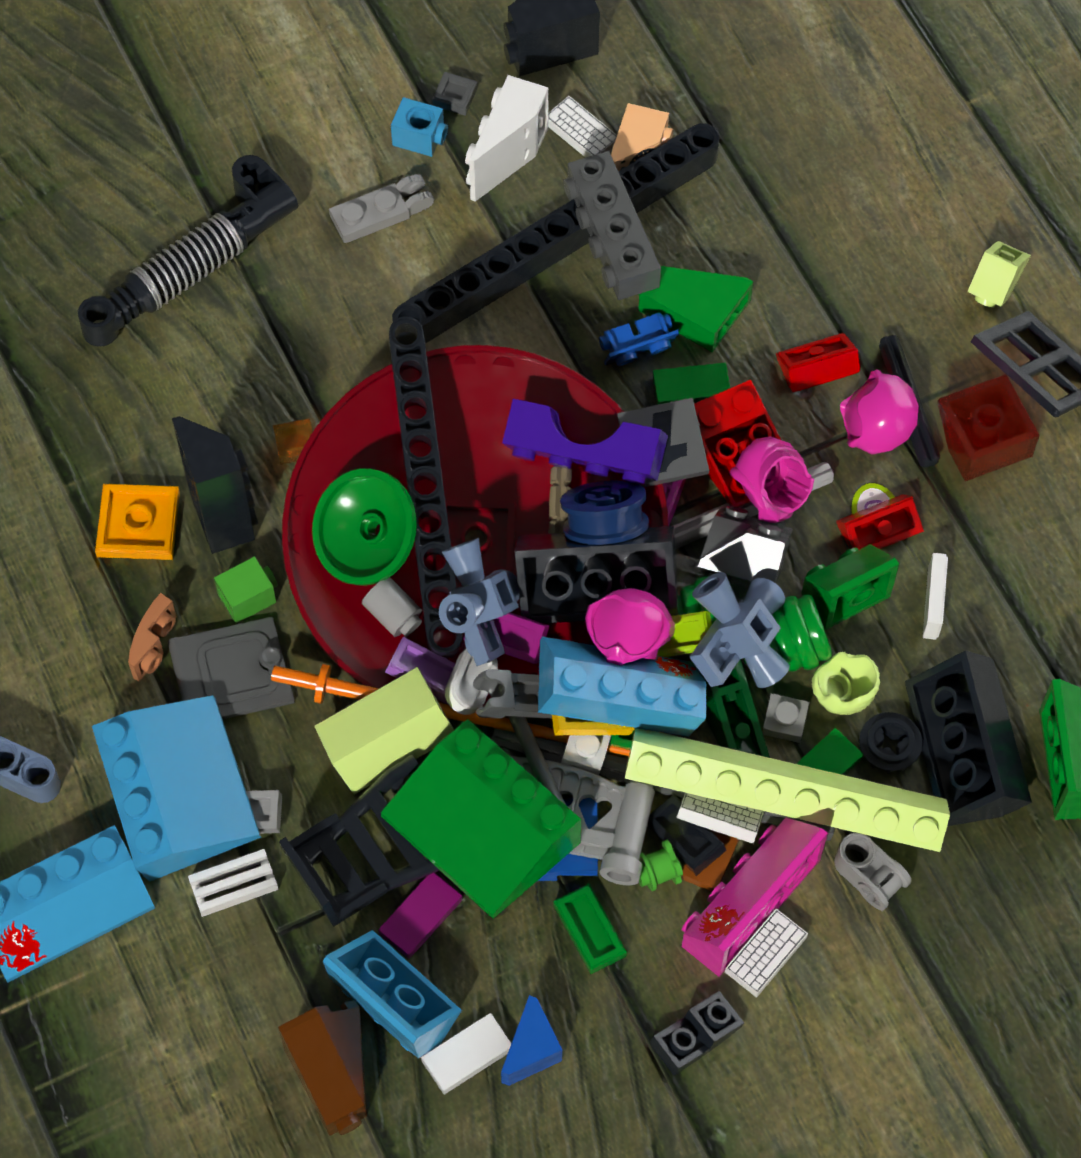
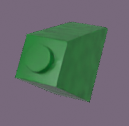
M660 266V288L637 294L639 295L638 311L646 316L659 312L662 315L668 314L672 322V328L669 329L673 331L678 330L679 334L713 353L751 301L753 281L745 277Z

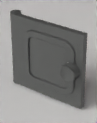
M273 617L187 636L174 637L168 640L182 701L213 695L216 698L222 719L295 703L291 685L271 681L274 665L286 668ZM261 665L268 668V671L264 670Z

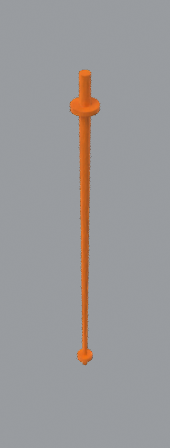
M322 664L319 675L275 665L271 675V681L315 690L314 702L323 704L326 693L360 700L378 690V688L330 678L331 666ZM439 703L449 719L463 722L468 719L473 724L515 732L509 718H482L476 714V711L472 714L464 715L454 711L448 704ZM528 723L535 737L563 743L568 742L570 735H554L553 728ZM610 745L607 748V752L625 756H629L630 750Z

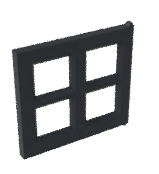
M1026 311L974 335L970 341L1053 417L1057 418L1081 406V388L1078 389L1054 368L1066 362L1081 376V357L1030 311ZM1029 329L1052 351L1041 356L1017 334ZM1007 339L1030 361L1018 366L995 344ZM1044 372L1068 395L1056 400L1032 377Z

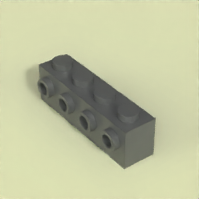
M606 151L568 163L567 178L563 180L564 189L568 199H574L578 207L576 208V216L581 229L587 228L590 234L589 246L595 259L600 258L603 264L601 271L606 287L608 289L613 287L618 300L660 288V264L610 152Z

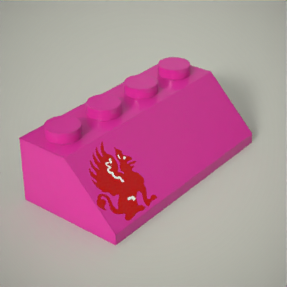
M787 817L778 827L774 824L770 825L758 841L761 845L760 848L752 856L746 853L733 869L736 875L727 885L721 882L715 887L707 899L710 904L702 914L695 911L687 919L681 929L685 932L683 934L682 947L720 977L728 964L773 911L782 906L820 862L828 833L820 827Z

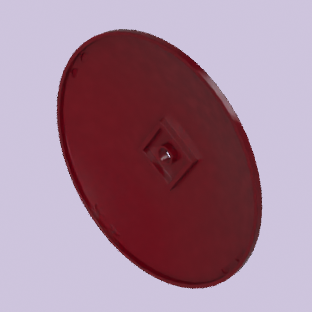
M461 345L427 351L451 547L466 542L465 537L470 531L481 530L487 535L486 543L480 547L484 576H489L492 572L503 569L512 572L517 577L515 548L519 535L548 534L549 522L552 521L549 519L550 487L553 486L550 484V474L554 465L548 463V457L536 455L534 461L512 456L513 450L502 444L512 400L518 399L550 406L559 413L560 425L566 437L574 443L583 445L596 444L612 436L619 428L617 413L624 411L603 390L581 374L556 361L534 353L490 345ZM392 364L370 375L348 391L315 427L293 469L285 497L282 518V547L285 569L293 597L302 618L316 641L346 674L361 685L378 689L397 679L385 673V670L402 637L405 636L400 634L394 637L362 605V600L376 584L367 586L348 584L338 580L325 569L315 551L312 525L317 504L324 491L334 480L349 471L356 469L379 470L396 478L407 490ZM409 368L404 370L400 376L407 382H415L420 379L421 373L416 369ZM413 405L406 409L405 414L409 418L417 420L425 416L426 410L419 405ZM424 442L415 443L410 448V452L417 457H424L431 451L428 444ZM572 463L571 485L568 487L572 489L592 482L625 480L622 479L623 473L609 471L607 477L586 472L585 465ZM423 479L418 481L414 488L418 493L428 495L436 489V486L432 481ZM663 484L644 487L646 490V501L641 507L642 512L649 518V527L668 526V509ZM426 517L420 521L419 526L423 531L432 533L437 531L441 524L434 517ZM380 524L376 527V535L379 534ZM413 544L404 564L390 578L422 609L415 545ZM437 554L429 555L424 561V565L432 571L440 570L446 564L444 558ZM455 575L456 588L462 585ZM443 592L434 593L430 596L429 603L432 607L439 609L442 600L448 595ZM519 599L517 601L518 608L511 611V613L521 616ZM422 609L419 616L422 620L421 624L405 638L428 649ZM586 621L543 623L549 625L546 636L548 638L594 645L587 631ZM448 630L438 631L433 638L438 646L445 648L450 647L456 640L454 634ZM462 633V644L459 652L454 657L448 659L455 664L459 655L466 649L465 640H463L464 633ZM507 654L497 658L498 670H511V673L539 675V663L533 664ZM489 693L486 697L484 704L482 705L483 707H485L487 701L491 698Z

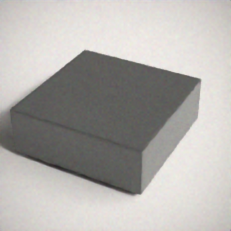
M444 72L432 99L433 106L466 116L478 89L477 81Z

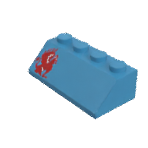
M548 637L540 639L538 713L688 737L706 719V681L691 661L657 656L656 659L641 658L624 665H616L607 662L606 657L594 645Z
M115 825L0 882V969L7 983L155 909L140 874L135 869L134 862Z

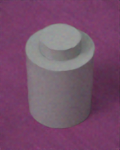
M390 577L378 582L362 600V605L394 637L403 634L405 637L409 636L422 622L419 618L422 609Z

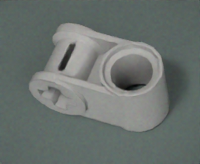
M851 833L844 837L840 843L834 860L836 870L876 909L885 910L888 907V900L901 887L906 888L911 884V877L904 867L889 857L867 835ZM847 850H857L863 855L864 861L859 863L853 862L848 859L845 852Z

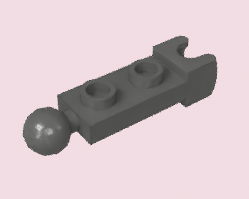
M488 669L481 672L473 681L475 689L484 690L491 696L485 707L481 706L476 710V714L479 717L501 719L504 716L552 718L550 714L538 713L539 675L511 673V670Z

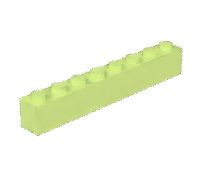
M635 728L626 766L625 779L937 852L941 850L950 817L948 801L944 798Z

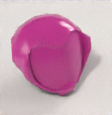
M879 370L871 371L864 385L840 403V410L847 431L848 446L851 448L857 447L873 455L892 451L905 443L913 433L918 422L919 405L913 389L898 376L882 374Z
M771 436L755 439L742 451L736 466L730 470L732 477L741 483L745 494L759 510V520L769 523H778L789 519L793 511L799 509L807 501L814 484V478L808 473L804 459L790 443Z
M632 588L612 591L600 600L588 605L585 616L587 631L594 646L606 657L607 662L616 665H624L641 658L656 659L659 648L670 641L675 633V622L665 604L649 592Z

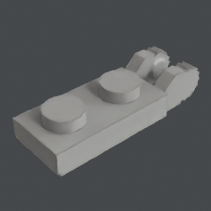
M415 174L402 178L397 184L388 185L329 208V214L343 242L348 243L410 219L411 215L432 206L434 198L429 191L412 195L425 186L422 175ZM412 195L406 202L403 200L404 197Z

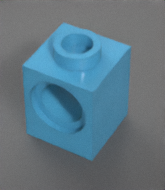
M403 97L391 123L392 146L432 157L437 145H443L447 136L448 125L444 124L443 108Z

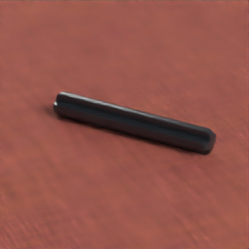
M896 335L885 336L880 339L879 348L889 375L900 377L913 389L919 405L917 426L910 436L919 464L924 468L934 466L939 463L940 454L900 339Z

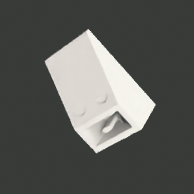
M508 75L503 87L496 88L491 102L493 109L489 116H483L478 131L480 137L476 144L471 143L466 154L465 163L469 165L466 184L470 185V200L476 202L536 157L548 130V87Z

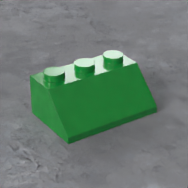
M1052 679L1039 713L1054 819H1081V688L1062 679Z

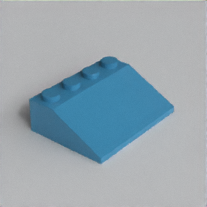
M213 695L128 711L92 726L135 869L149 882L261 838L216 698Z

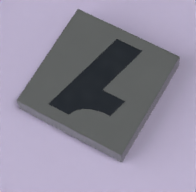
M693 398L617 413L619 427L623 422L661 429L668 435L658 481L646 479L645 484H639L642 487L709 474V466Z

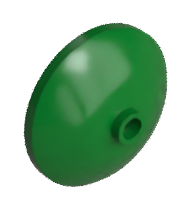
M356 469L338 477L322 494L313 517V543L322 565L338 580L353 585H373L391 577L404 564L414 544L417 523L413 501L406 488L396 478L379 470ZM380 524L379 534L376 535V527Z

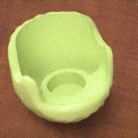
M838 652L814 672L812 677L813 693L819 703L831 713L850 715L861 712L870 705L879 690L880 673L878 667L867 655H851L846 652Z

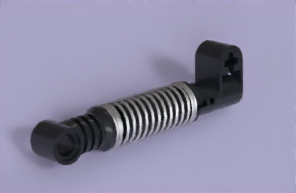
M245 155L238 158L232 166L235 196L241 203L228 212L220 211L216 213L212 218H208V224L203 222L201 228L195 227V233L189 231L188 237L182 236V241H175V246L170 244L169 250L162 249V255L157 253L156 260L149 258V264L143 262L142 268L136 267L125 276V282L121 284V287L117 286L114 288V291L108 292L106 297L93 296L85 299L79 306L78 318L86 342L97 347L111 344L117 338L119 330L124 327V323H130L132 319L139 317V313H153L159 310V308H162V304H168V299L173 300L175 295H181V291L188 290V286H194L195 282L201 281V277L205 278L208 273H213L214 268L218 269L221 264H226L227 259L232 260L234 255H240V253L247 249L250 240L298 208V201L291 188L260 157ZM258 183V192L255 193L254 185ZM161 295L166 298V301H162ZM97 320H104L100 323H93Z

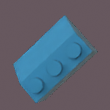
M373 930L326 955L323 960L328 977L341 988L342 992L356 1000L357 1004L376 1023L383 1026L400 1042L403 1048L411 1052L418 1059L442 1043L462 1011Z

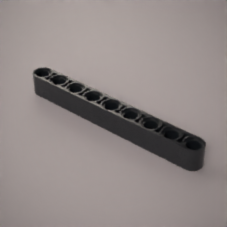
M404 316L397 318L389 328V348L407 490L413 501L417 524L414 545L428 649L439 656L449 659L459 652L462 644V633L452 632L456 640L450 647L438 646L433 639L438 631L448 629L444 627L439 618V609L432 607L429 603V598L434 593L443 592L450 595L449 592L456 589L455 573L442 554V551L451 548L426 347L421 324L412 317ZM402 332H411L417 339L410 345H402L396 340V337ZM409 368L416 369L421 373L420 379L415 382H407L400 375ZM419 405L426 410V414L421 419L415 420L409 418L405 411L410 406ZM424 442L428 444L431 451L424 457H417L410 452V448L415 443ZM427 479L435 484L436 489L431 494L422 495L415 490V484L420 480ZM426 517H434L438 519L441 526L437 531L428 533L420 528L419 523ZM437 554L444 558L446 564L442 569L432 571L424 565L425 559L429 555Z

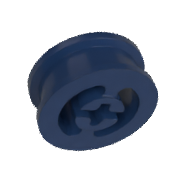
M610 480L587 483L568 490L560 498L561 508L568 514V520L563 525L564 536L570 541L588 545L619 543L640 536L649 528V518L642 512L641 507L646 501L645 488L628 481Z

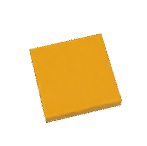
M103 484L95 548L96 556L104 558L173 560L180 497L179 486Z

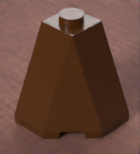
M356 1000L344 1002L340 1005L342 1010L335 1012L330 1010L327 1005L315 1007L278 1027L284 1051L329 1136L336 1132L344 1135L355 1130L362 1124L361 1119L367 1116L362 1019Z

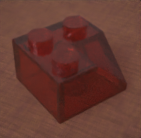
M1006 374L938 399L937 403L948 450L964 481L1033 457L1040 435Z

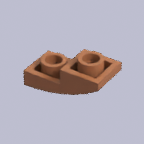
M162 593L157 596L144 614L131 644L128 664L133 678L138 682L147 673H153L160 665L164 652L159 637L166 636L176 622L177 616L173 601Z

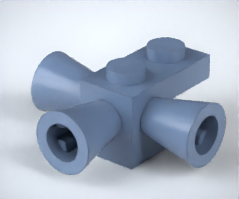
M479 538L442 551L462 586L450 591V595L442 600L439 606V618L444 627L449 631L465 634L466 649L474 658L476 666L489 663L505 653L493 619L502 617L518 608L519 589L517 577L508 570L500 569L492 572L489 576H484Z
M724 572L715 573L703 580L694 589L692 596L717 619L690 655V658L711 687L722 685L742 658H745L758 688L769 687L781 680L789 671L790 664L769 645L781 629L772 614L785 602V595L782 589L769 579L756 578L750 583L744 602L738 603Z

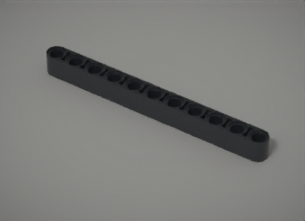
M706 123L696 124L618 171L636 213L702 174L716 163L719 133L715 127ZM575 200L569 201L405 301L394 310L392 321L394 322L397 318L404 316L416 319L423 328L426 344L589 243L590 234L587 228L581 229L576 216V208L578 207ZM554 234H562L563 236H554ZM525 252H533L534 254H528V255H527V254H524V253H525ZM495 270H504L505 272L497 273V272H493V271H495ZM466 288H474V289H476V290H473V291H465L464 289H466ZM437 306L446 307L442 310L434 309ZM402 332L396 337V340L402 345H410L417 339L411 332Z

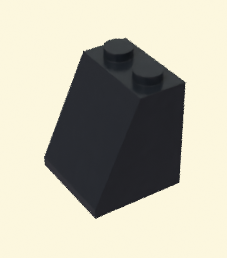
M516 0L508 6V22L503 24L508 43L504 44V52L509 65H515L519 77L598 55L600 11L595 0Z

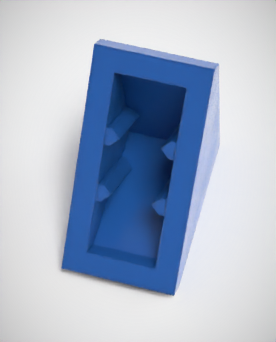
M530 995L501 1071V1083L508 1086L562 1061V1048L538 999Z

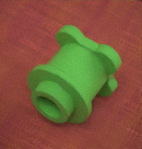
M668 839L661 842L662 849L644 855L642 852L640 853L639 861L643 867L639 884L641 887L647 885L652 892L657 889V885L669 880H673L675 885L682 883L681 875H683V870Z

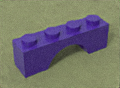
M513 399L502 444L513 450L512 456L520 459L534 461L535 456L538 455L548 457V463L554 466L571 469L572 463L585 465V471L591 474L607 477L608 472L613 471L623 473L622 479L625 481L645 484L646 479L658 481L668 435L661 429L623 422L612 436L602 442L590 445L577 444L566 437L560 425L559 413L547 405Z

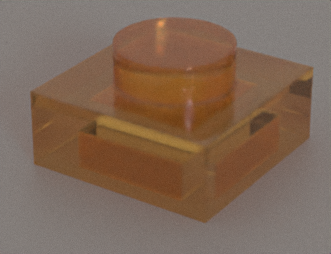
M310 419L273 425L280 465L297 462L304 445L313 432Z

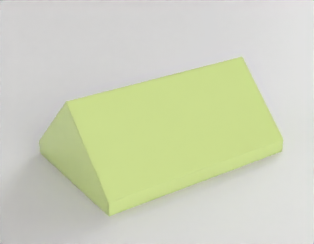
M418 667L314 726L331 763L353 794L372 785L388 769L411 754L417 759L433 750L440 741L454 731Z

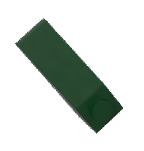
M740 659L722 685L711 687L706 681V721L719 746L770 758Z

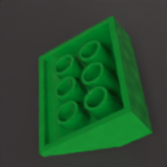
M468 719L436 745L381 812V817L492 919L499 915L581 843V818Z

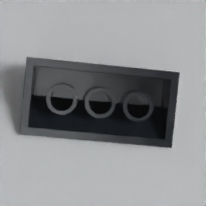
M180 416L172 418L188 490L211 554L255 540L252 526L258 524V519L254 510L255 503L250 491L252 489L250 480L246 472L248 468L241 448L234 450L227 435Z
M674 526L649 527L638 537L604 545L576 543L567 539L564 533L519 535L515 548L520 609L521 616L540 623L586 621L585 616L588 605L600 600L612 591L627 588L651 593L665 604L671 616L678 615Z
M965 650L905 681L915 725L922 736V752L933 795L948 801L950 817L947 826L999 818L1032 803L993 658Z

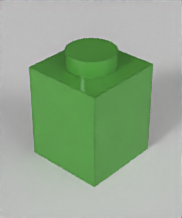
M255 556L214 577L217 594L235 624L276 603L274 588L278 586L277 581L268 566L262 568Z

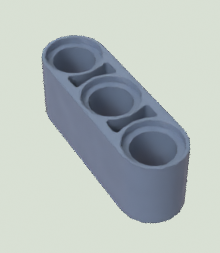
M0 736V762L8 758L14 759V762L9 767L0 768V786L34 802L46 803L53 800L59 794L61 782L52 761L37 752ZM40 774L49 775L48 779L42 784L36 785L31 783Z

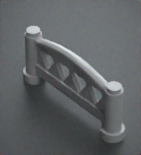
M512 757L535 778L526 757ZM545 760L560 794H569L573 797V802L568 808L581 818V843L569 854L602 860L599 873L610 882L620 885L638 884L643 867L639 858L654 799V785L630 780L626 786H620L589 771ZM585 798H592L596 803L600 801L610 802L612 809L591 829H588L579 808V803Z

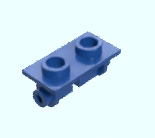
M659 312L635 321L639 333L635 336L629 323L604 331V335L598 338L601 349L603 351L609 350L610 352L604 364L608 365L616 362L617 366H623L637 360L636 354L650 350L653 355L671 348V342L674 341L679 332L678 330L668 331L669 328H672L670 316L668 314L662 315Z

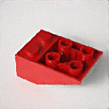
M751 379L694 404L709 466L708 475L728 504L735 507H741L751 502L745 494L741 483L736 481L730 474V470L736 466L742 451L755 439L771 436L781 440Z

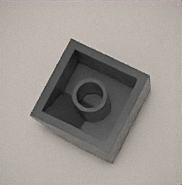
M726 506V510L719 508L714 516L698 567L716 572H724L726 575L751 582L756 578H765L776 583L783 568L793 529L785 527V521L769 523L749 517V512L739 507Z

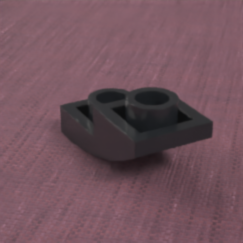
M718 991L689 1009L684 1018L654 1035L649 1044L675 1076L729 1038L744 1025V1021L722 993Z

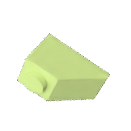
M997 241L984 252L967 292L976 295L975 300L982 305L992 308L995 305L1002 306L1010 297L1031 255Z

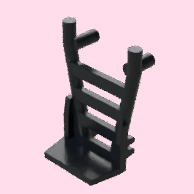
M412 754L388 769L340 817L335 813L291 841H288L286 837L279 841L283 852L333 927L390 890L440 871L381 817L382 810L388 804L383 796L390 789L393 796H395L405 784L404 778L419 767L417 760ZM370 809H372L409 866L394 871L360 821ZM347 831L379 878L367 883L362 882L336 843ZM323 855H325L348 889L347 891L332 896L313 867L314 864L321 862Z

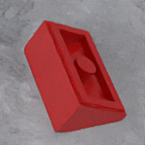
M845 333L776 353L777 361L792 392L854 375L860 371L858 349Z
M905 494L836 521L849 549L858 548L860 550L869 544L882 549L924 532L913 497Z

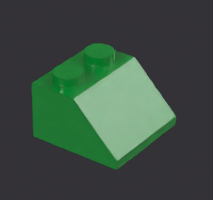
M871 544L860 550L852 548L844 552L838 561L828 566L821 564L812 568L804 577L801 594L802 596L811 595L814 598L824 629L827 630L891 597L899 562L892 555Z

